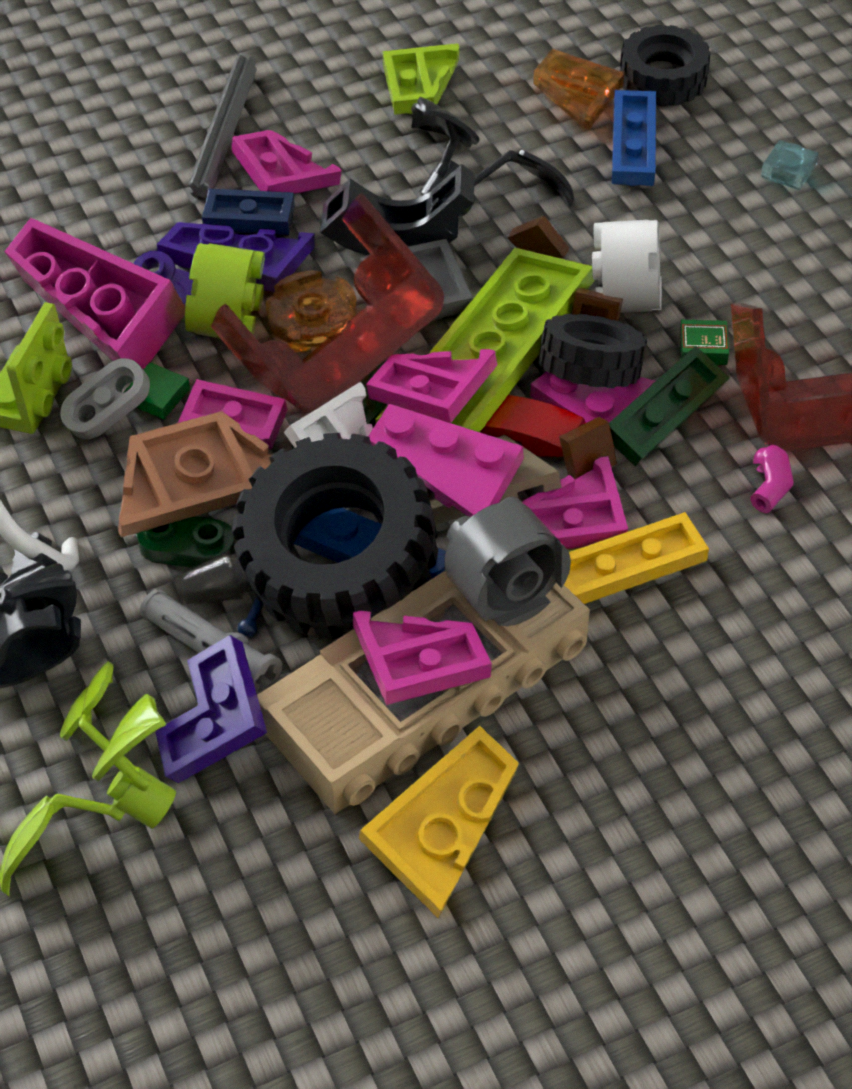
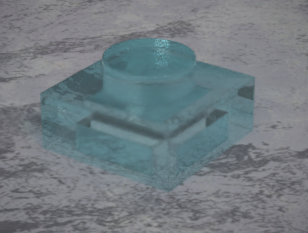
M779 140L763 163L761 177L801 190L816 167L819 153L797 144Z

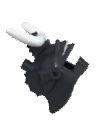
M0 500V535L15 549L11 575L8 577L6 573L0 572L1 689L29 681L69 658L80 646L81 619L73 616L77 601V589L70 573L79 563L78 540L74 537L68 538L62 544L60 553L50 547L52 545L51 539L38 532H34L31 535L26 533L10 516Z

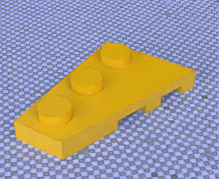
M478 726L360 830L359 840L439 919L512 781L519 762L481 726Z

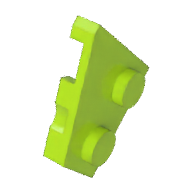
M458 43L382 51L383 67L394 115L413 114L411 108L414 103H418L419 97L426 98L436 105L438 104L459 62Z

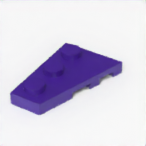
M177 222L157 243V251L168 254L174 264L182 268H191L194 253L199 243H211L265 252L263 274L261 279H256V283L263 284L264 291L277 293L315 248V233L299 232L298 239L277 238L275 230L259 229L258 233L254 235L234 234L230 226Z

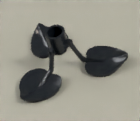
M419 97L418 103H414L411 108L413 113L411 128L437 132L450 137L441 162L437 163L419 191L423 196L460 166L451 160L458 142L470 148L472 144L477 145L480 138L458 116L440 108L426 98ZM519 149L518 152L509 150L475 176L474 187L505 163L515 162L528 172L558 189L565 196L569 207L574 202L572 187L565 176L545 160L522 149Z

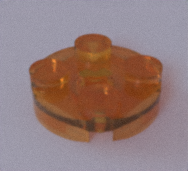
M302 271L281 279L274 286L275 293L270 299L268 297L266 301L267 321L271 331L279 339L285 341L290 350L300 353L306 352L312 347L329 345L340 339L352 336L356 329L357 300L354 289L346 280L336 275V282L331 279L322 278L321 271ZM312 306L317 311L308 312L305 311V307Z

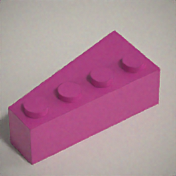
M33 218L27 221L4 251L25 283L45 301L55 304L56 310L112 361L122 358L131 359L144 369L185 315V306L171 280Z

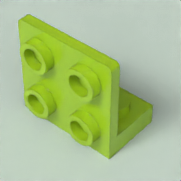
M47 302L43 304L20 345H16L0 372L1 428L34 434L43 417H47L50 414L54 397L62 384L67 383L71 376L72 359L67 355L64 343V327L59 322L55 304Z

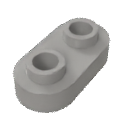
M122 358L110 362L66 397L60 411L63 424L79 438L92 439L98 437L145 400L150 389L148 375L137 362L131 359ZM133 383L127 392L122 393V389L126 384ZM96 412L91 420L85 422V418L89 413Z

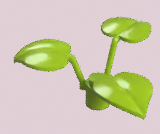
M109 661L99 669L89 685L72 704L61 728L60 738L67 741L76 729L80 727L104 751L92 775V778L97 782L103 778L113 765L120 770L107 791V795L114 798L113 804L110 805L62 794H56L52 798L46 795L23 819L6 847L0 868V888L7 896L10 893L12 874L40 838L52 815L61 808L71 807L105 814L117 821H120L125 813H127L150 829H153L163 819L174 801L176 790L140 767L134 766L124 756L143 739L159 728L166 726L164 719L157 710L154 697L147 693L135 703L120 722L110 742L92 725L91 710L101 700L108 685L113 683V664Z

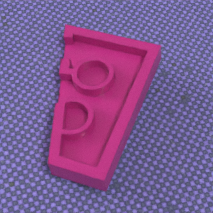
M392 404L387 406L369 434L372 446H375L378 441L385 442L396 449L397 457H406L416 468L418 478L423 479L425 486L434 492L436 500L447 508L453 505L470 517L482 509L500 502L524 459L523 446Z

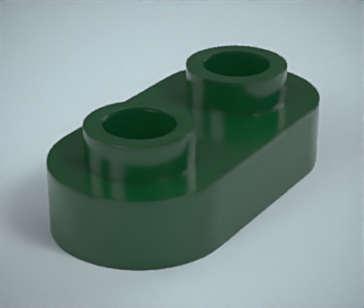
M193 516L136 533L141 555L155 563L201 570H216L229 564L236 554L234 548L236 543L232 528L226 522L219 519Z

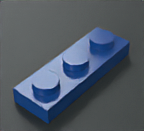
M615 90L611 184L654 186L656 170V91Z

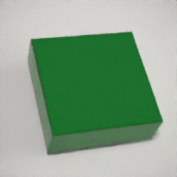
M149 362L143 369L150 380L149 393L145 400L136 408L165 419L190 390L189 378ZM131 383L123 393L127 392L132 387L133 383Z

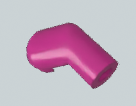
M776 445L760 448L756 451L753 458L754 464H761L756 470L764 474L766 480L751 495L750 500L752 505L762 513H769L794 484L789 456L782 448Z

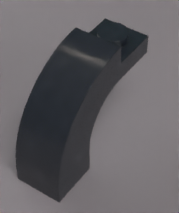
M461 164L430 192L410 200H391L380 197L350 178L323 203L320 233L337 244L364 255H373L447 239L449 244L458 237L459 217L466 215L474 204L475 173Z

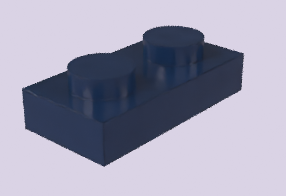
M209 188L202 214V224L230 226L234 232L258 233L259 229L275 230V234L289 235L295 209L294 193Z

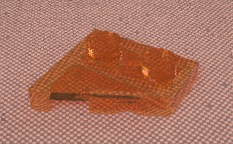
M552 49L534 70L533 84L580 126L590 130L614 99L615 90H621L624 86L625 72Z

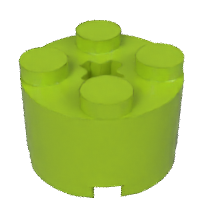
M199 243L197 245L189 279L193 280L191 295L186 296L185 327L187 332L252 343L256 317L250 315L253 310L260 311L262 306L264 285L257 284L256 279H261L265 252L211 243Z

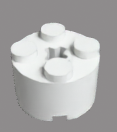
M658 220L594 223L595 250L601 251L592 252L593 279L598 280V285L603 284V287H596V292L603 293L604 296L623 298L621 313L661 310V250Z

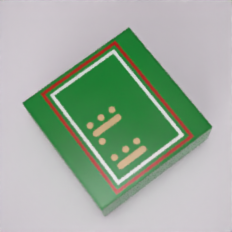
M681 319L679 330L681 358L697 346L716 365L728 364L727 321Z

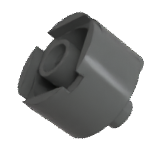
M507 497L500 503L482 509L472 517H461L448 530L447 537L450 544L444 560L446 574L477 613L487 622L488 619L495 620L499 626H513L534 617L550 603L546 595L555 583L562 588L568 578L571 565L568 550L534 512L517 497Z

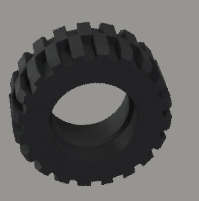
M340 432L323 434V440L311 442L310 437L295 442L296 448L285 452L282 448L270 456L271 464L266 469L261 466L258 467L249 478L252 489L241 491L236 503L240 514L233 518L232 533L237 542L234 548L238 560L259 601L263 602L267 612L277 621H284L286 619L289 628L294 631L306 634L311 627L314 628L318 638L334 639L336 631H346L348 633L353 630L354 612L368 611L371 612L372 618L381 611L392 607L400 600L402 601L412 591L430 581L432 577L429 568L436 565L438 556L436 543L438 534L428 492L423 479L418 478L413 464L406 457H397L396 449L385 442L378 441L375 446H372L369 436L354 433L351 434L350 439H342ZM338 508H359L369 511L383 520L381 529L374 541L363 552L349 560L335 564H314L292 555V548L300 531L312 519L324 512Z

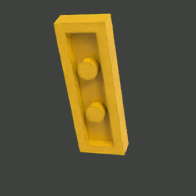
M686 512L569 552L571 565L564 586L583 604L705 562L708 558L709 547Z

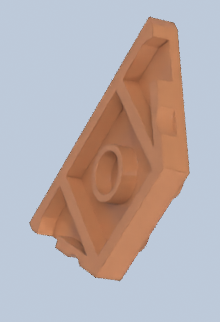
M223 411L130 436L121 512L119 514L118 532L120 537L236 504L241 491L252 489L249 478L260 466L266 469L271 464L269 459L271 455L268 454L269 445L255 435L244 432L240 424Z

